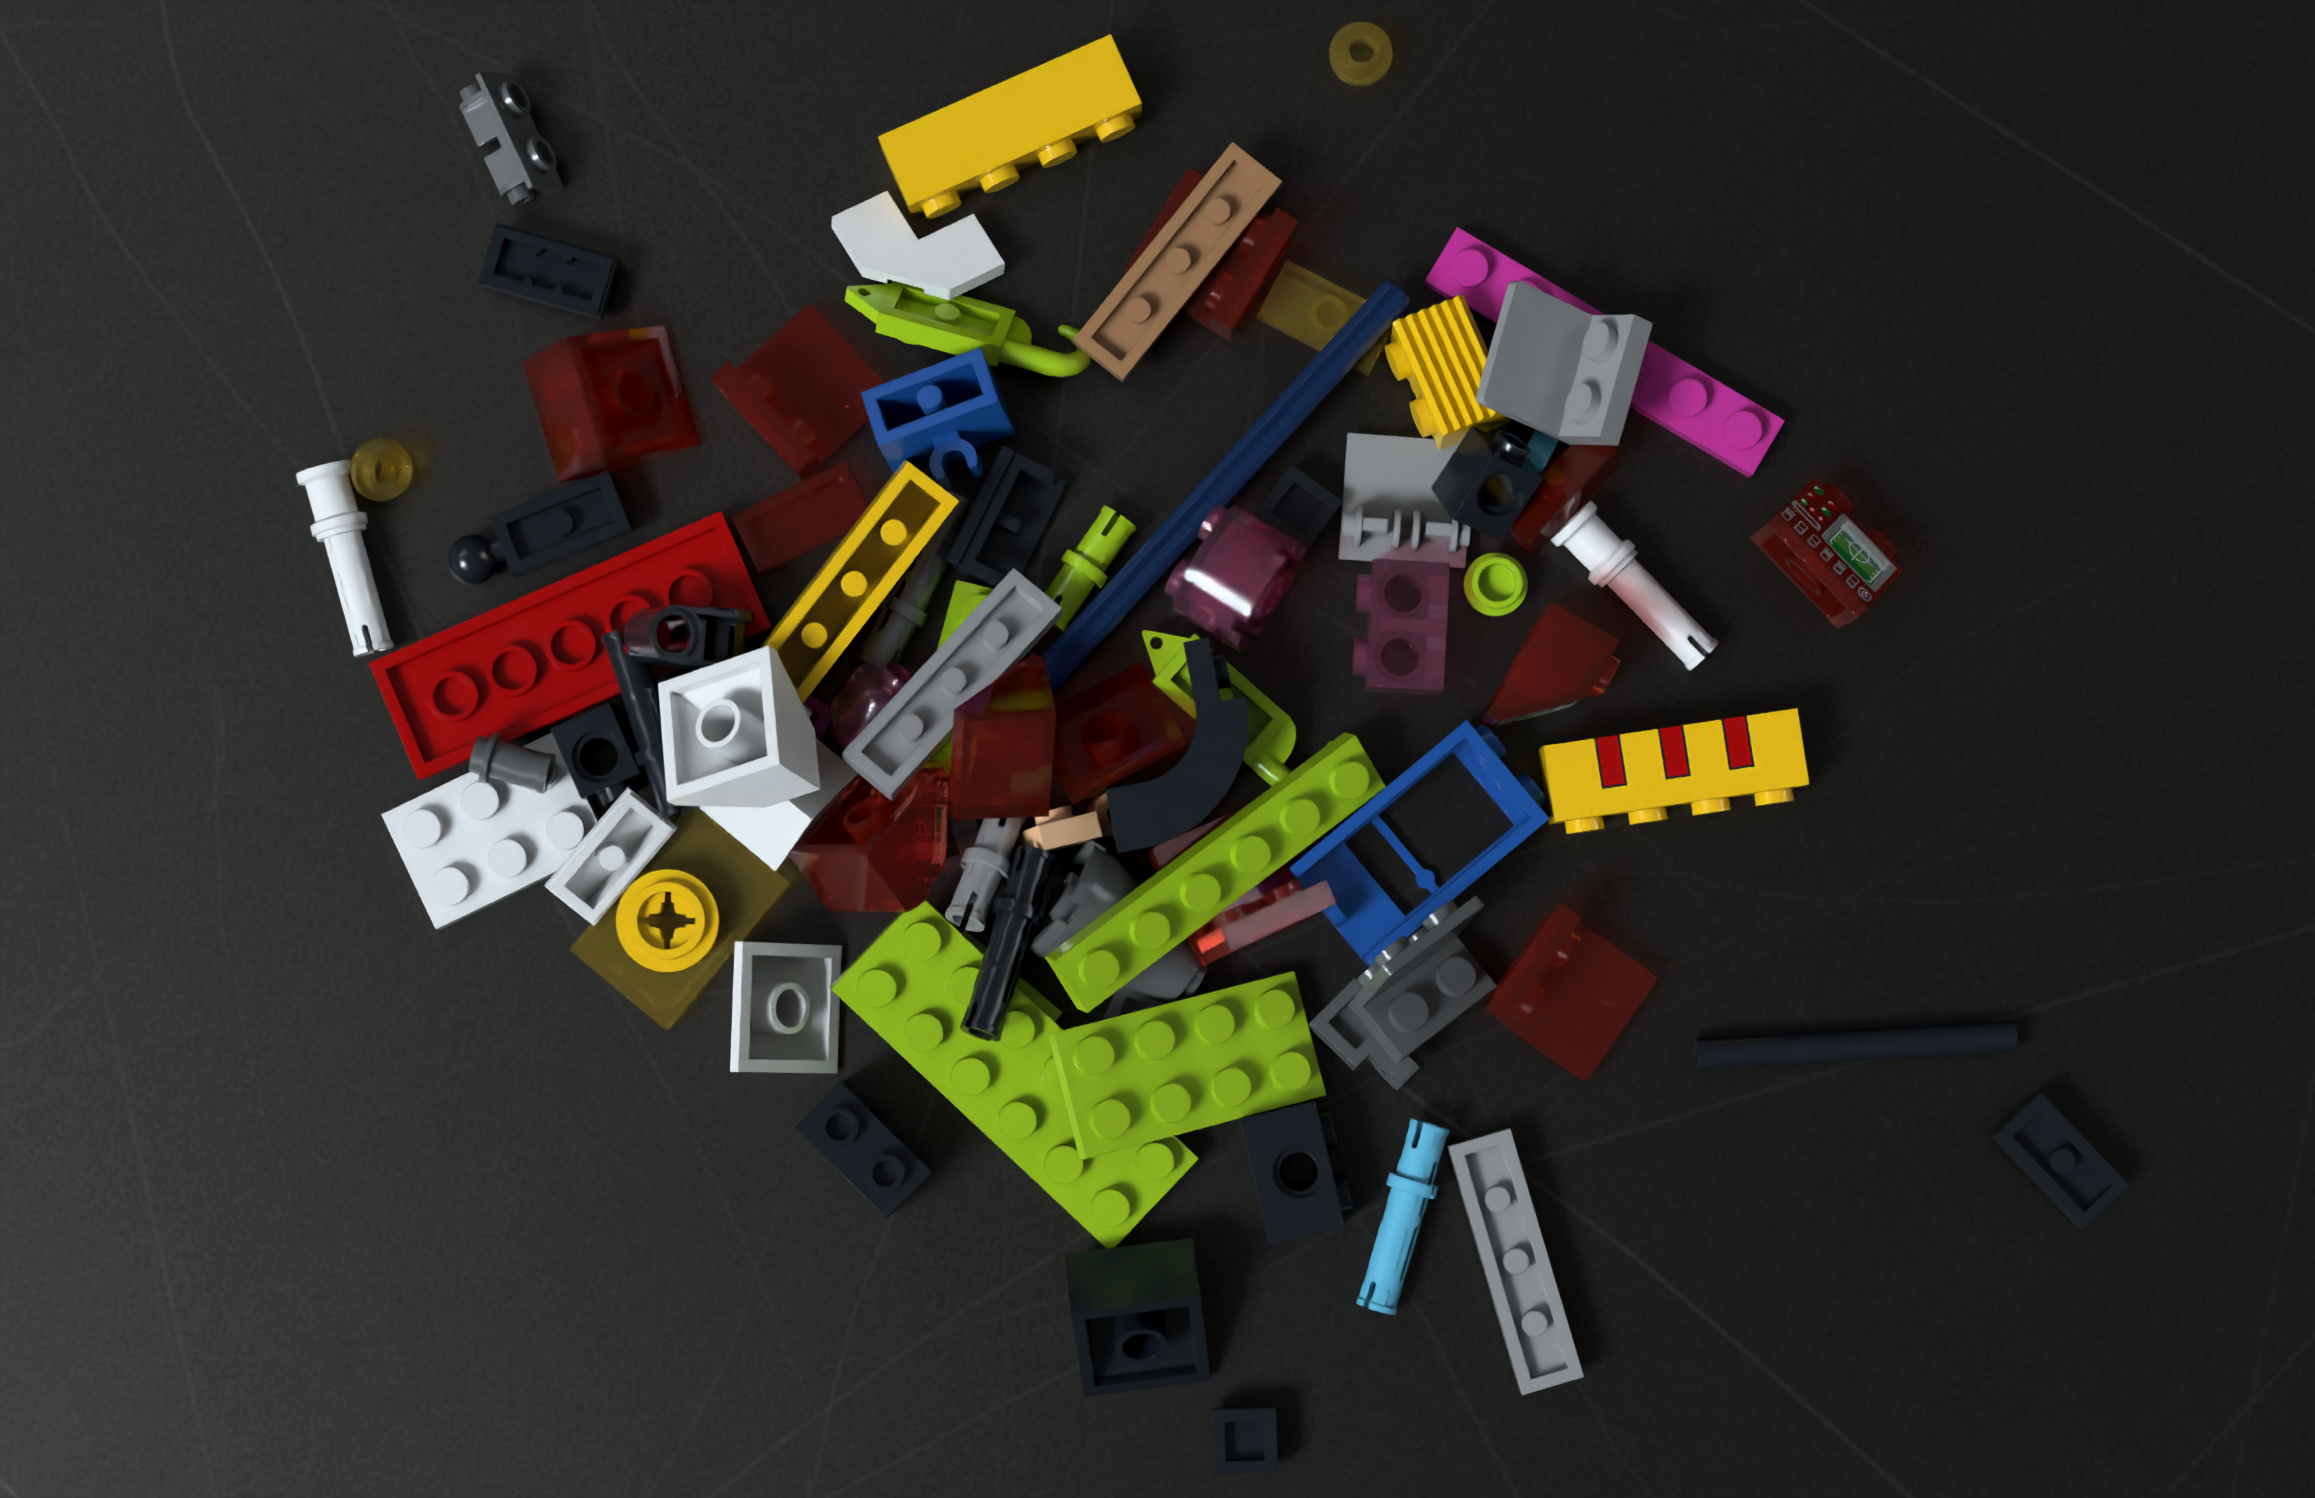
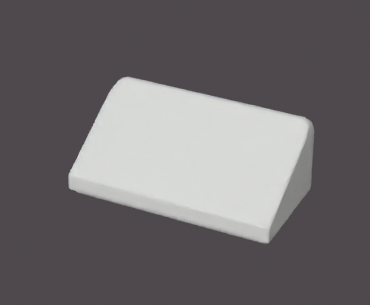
M627 787L544 886L595 926L675 832L677 827L670 819L661 821L658 815L659 810Z

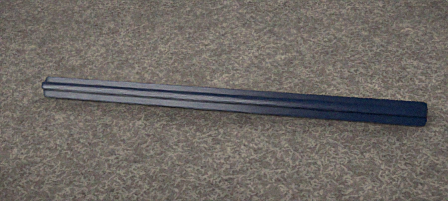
M1389 280L1380 285L987 715L975 757L977 763L982 766H988L998 757L1392 326L1393 322L1409 307L1410 299L1402 289Z

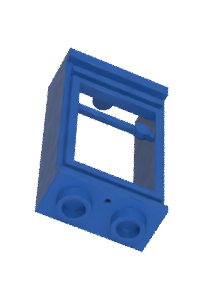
M1466 720L1287 870L1368 967L1376 963L1374 961L1375 957L1403 935L1408 938L1422 926L1423 921L1432 913L1457 897L1550 819L1541 809L1548 803L1546 796L1527 774L1522 773L1518 778L1514 777L1500 760L1507 754L1506 749L1484 724L1474 729ZM1454 753L1514 826L1439 888L1435 883L1433 872L1427 869L1424 870L1380 818L1379 814L1450 754ZM1370 821L1416 875V884L1420 888L1428 889L1432 894L1406 916L1344 844Z

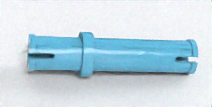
M1410 1118L1406 1141L1396 1173L1389 1172L1386 1185L1390 1186L1391 1190L1356 1304L1363 1307L1368 1305V1309L1396 1315L1401 1289L1428 1200L1430 1198L1435 1199L1438 1186L1433 1183L1450 1129L1441 1126L1437 1127L1435 1124Z

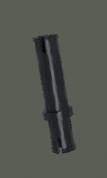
M617 629L603 635L601 641L605 645L639 751L634 754L637 766L645 767L659 810L660 820L676 818L678 813L677 807L667 801L658 684L652 665L638 662L630 654H626L619 630ZM679 805L682 815L700 808V806Z
M1018 846L1016 848L1011 872L1003 895L996 898L991 911L995 916L993 929L980 964L969 1005L960 1025V1029L970 1036L986 1041L993 1040L998 1042L1001 1040L1002 1030L1006 1021L1005 1018L1022 970L1029 941L1032 938L1034 929L1041 927L1044 918V912L1040 909L1048 880H1050L1056 863V857L1047 851L1032 846H1027L1026 848Z

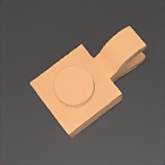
M1106 793L1095 797L1090 802L1086 814L1074 817L1071 805L1035 814L1036 826L1019 833L1017 837L1018 846H1024L1025 848L1032 846L1052 852L1077 846L1089 840L1115 841L1112 823L1107 815L1109 805Z

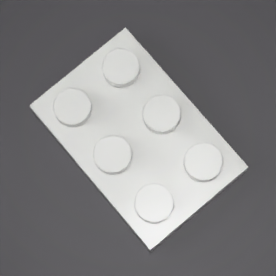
M552 732L522 746L556 755L550 784L544 794L493 778L488 783H483L479 780V774L468 772L381 814L436 930H441L551 877L599 821L591 801L580 798Z

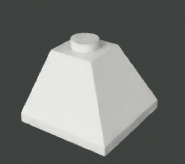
M768 645L658 683L666 795L669 803L680 806L765 808L820 790L815 729L777 651Z

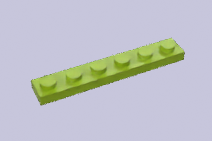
M1345 732L1045 956L1076 1008L1086 1013L1090 1012L1386 788L1356 735Z

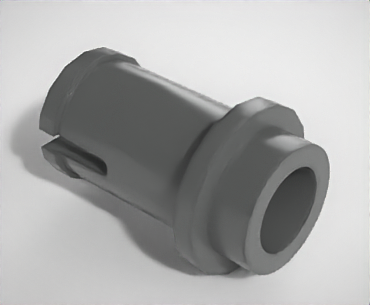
M496 732L492 733L491 737L478 736L472 750L469 772L479 774L480 782L488 783L493 778L536 790L537 793L544 794L546 792L555 766V754L550 752L547 754L501 741V734Z

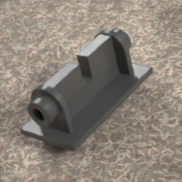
M477 73L475 77L478 83L471 84L460 91L463 102L459 105V108L478 147H486L497 139L502 146L484 158L501 198H509L512 207H518L532 201L536 197L532 189L560 190L564 186L556 171V155L550 144L540 136L529 113L531 103L524 88L513 79L512 74Z

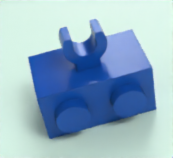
M981 347L861 392L878 447L893 473H895L904 460L910 462L919 470L930 466V470L937 483L945 490L951 488L950 480L947 477V470L952 463L965 461L974 478L982 476L983 466L975 449L1015 434L998 381Z

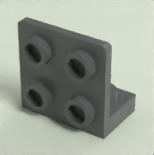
M1477 895L1460 908L1453 900L1442 905L1423 921L1422 925L1424 927L1409 939L1403 935L1375 957L1374 961L1376 963L1357 978L1363 988L1348 1005L1396 1065L1479 1003L1497 987L1457 937L1485 906Z

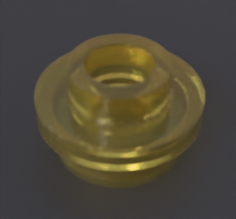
M1354 22L1344 26L1334 36L1329 51L1330 64L1335 74L1344 82L1354 86H1367L1379 81L1389 70L1393 56L1392 45L1386 33L1378 26L1368 22ZM1356 43H1365L1371 47L1373 57L1364 63L1357 62L1350 56L1349 49Z
M383 437L371 438L362 443L353 455L350 467L351 479L354 487L363 497L374 501H388L403 493L410 485L413 477V463L409 454L395 440ZM380 459L382 464V470L380 475L376 478L375 468L377 462Z

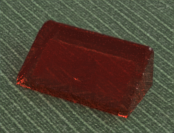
M1570 445L1543 474L1542 477L1544 479L1509 530L1528 555L1534 558L1619 466L1616 448L1613 445Z

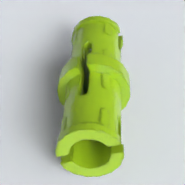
M1106 505L1102 507L1101 513L1074 552L1067 549L1060 560L1065 565L1045 592L1048 597L1062 607V615L1053 625L1062 632L1068 628V624L1095 586L1102 588L1108 579V576L1104 574L1130 535L1134 534L1137 529L1133 523L1122 515L1120 517L1115 515L1116 511Z

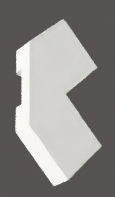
M888 191L832 216L831 228L862 277L883 283L893 280L924 289V294L950 300L1004 274L1005 262L974 214L919 240Z

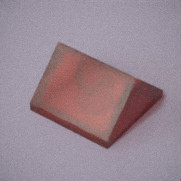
M1033 653L954 709L948 805L949 816L957 820L1049 817L1056 707L1044 658Z
M1141 662L1030 720V724L1074 808L1105 793V789L1114 788L1187 750L1188 745Z

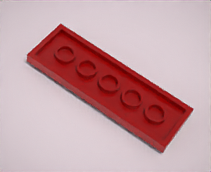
M719 511L370 662L369 665L418 780L425 781L469 762L479 735L491 737L492 733L496 732L501 734V741L513 743L621 696L601 637L618 629L625 652L629 654L623 637L624 627L632 614L642 608L683 605L751 611L754 613L753 623L746 626L745 642L772 631L773 626L725 515L722 511ZM662 620L658 624L656 633L660 646L665 650L669 645L671 637L667 624ZM652 665L656 680L681 670L680 668Z

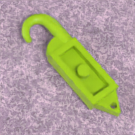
M893 280L891 284L847 286L845 301L877 324L876 333L897 338L907 344H918L957 356L981 347L989 365L998 367L999 362L1056 377L1076 375L1087 369L1093 360L1076 345V351L1072 353H1060L1031 345L1032 334L1030 327L1023 319L1015 316L1016 310L963 295L946 300L924 294V289ZM1066 324L1058 327V334L1072 343L1073 339L1080 332L1079 329Z
M1143 630L1142 637L1156 675L1152 683L1196 721V707L1183 642L1199 640L1200 638L1195 633L1191 638ZM1159 638L1163 643L1160 649L1152 648L1150 645L1152 639ZM1227 662L1231 687L1219 690L1221 701L1247 697L1248 738L1242 762L1249 766L1270 786H1273L1292 772L1284 763L1291 754L1296 741V726L1290 716Z

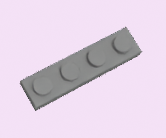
M1013 568L843 751V761L892 801L1060 619L1062 607Z
M1505 1128L1448 1145V1152L1521 1395L1584 1377L1511 1129Z

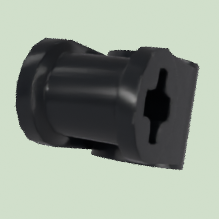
M683 605L642 608L633 613L626 622L624 642L629 654L638 662L647 665L689 669L692 672L744 654L746 626L753 623L754 613L740 609ZM662 620L667 624L671 637L669 645L665 650L660 646L656 633L658 624Z

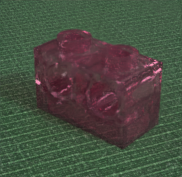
M1373 559L1370 564L1369 574H1358L1356 612L1367 613L1366 638H1354L1352 675L1364 676L1363 691L1440 695L1444 691L1450 563ZM1396 579H1404L1411 582L1419 593L1417 607L1408 612H1399L1392 609L1384 597L1385 586ZM1392 642H1401L1408 645L1413 650L1416 658L1414 670L1404 676H1396L1389 673L1381 662L1382 648Z

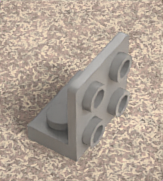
M1512 281L1508 284L1477 391L1476 401L1482 406L1570 445L1618 446L1653 323L1635 314L1591 315L1522 281Z

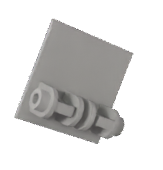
M1347 433L1338 559L1465 568L1471 527L1453 520L1431 489L1460 443L1439 450L1435 439Z

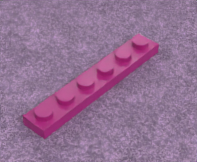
M1458 227L1424 282V286L1448 300L1453 299L1457 295H1464L1471 313L1495 328L1508 284L1512 281H1522L1591 315H1605ZM1648 340L1629 407L1750 478L1785 420Z

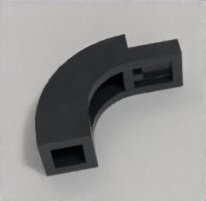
M1209 638L1183 642L1196 707L1195 734L1185 756L1173 769L1156 779L1105 789L1117 853L1159 845L1175 839L1194 828L1223 800L1234 783L1242 765L1248 738L1247 697L1221 701L1219 690L1231 687L1224 649L1211 652Z

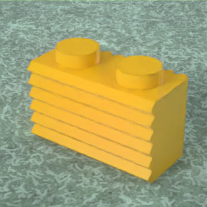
M1457 295L1453 299L1445 300L1440 304H1434L1428 309H1422L1417 313L1409 314L1405 318H1399L1393 322L1390 336L1392 343L1385 345L1386 356L1396 379L1400 381L1407 378L1410 382L1412 391L1416 396V400L1409 403L1416 427L1423 438L1432 435L1437 448L1442 450L1460 443L1471 426L1488 432L1510 423L1511 418L1482 406L1476 401L1477 391L1489 352L1464 295Z

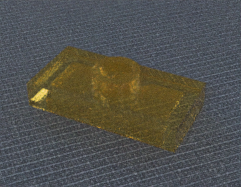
M1286 259L1257 314V319L1321 351L1366 300ZM1392 326L1360 359L1353 369L1367 376L1370 375L1391 334Z

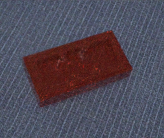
M844 461L731 517L758 573L762 575L848 534L868 508V505L847 462Z

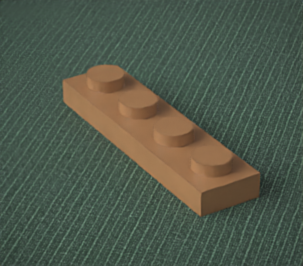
M1232 142L1076 335L1073 343L1123 383L1281 187L1282 181Z

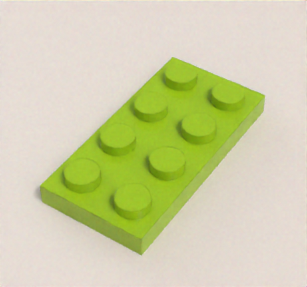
M1294 971L1048 1034L1080 1160L1326 1095Z

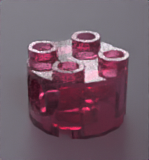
M1217 504L1209 512L1199 530L1198 537L1204 540V542L1198 549L1192 562L1183 559L1176 566L1166 584L1165 592L1174 597L1173 615L1208 630L1219 638L1222 644L1237 653H1243L1250 647V641L1245 639V633L1247 632L1258 638L1290 589L1296 573L1286 568L1290 557L1302 562L1305 553V543L1261 522L1240 505H1234L1228 510Z

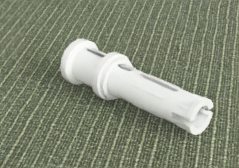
M342 460L300 471L296 474L298 485L306 486L315 523L310 526L312 536L317 538V542L325 543L352 641L354 657L374 654V650L381 652L393 648L394 644L393 640L390 639L361 532L367 530L366 523H368L366 512L358 511L349 478V474L354 471L351 460Z
M1590 500L1550 540L1556 547L1564 545L1590 571L1588 579L1594 585L1598 584L1602 588L1607 584L1681 659L1685 667L1689 671L1692 670L1705 658L1703 655L1709 654L1719 642L1712 638L1634 559L1638 553L1634 549L1635 545L1629 539L1621 541L1595 514L1597 506Z

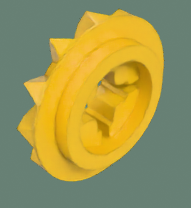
M672 869L653 871L634 881L623 894L616 913L617 934L627 954L640 965L659 972H675L694 966L713 948L720 925L715 898L709 889L695 876ZM667 892H671V902L674 903L675 913L686 915V918H695V924H686L685 927L675 929L673 939H670V949H666V940L663 939L662 929L652 927L651 924H641V918H651L652 914L657 915L663 912L664 903H667Z

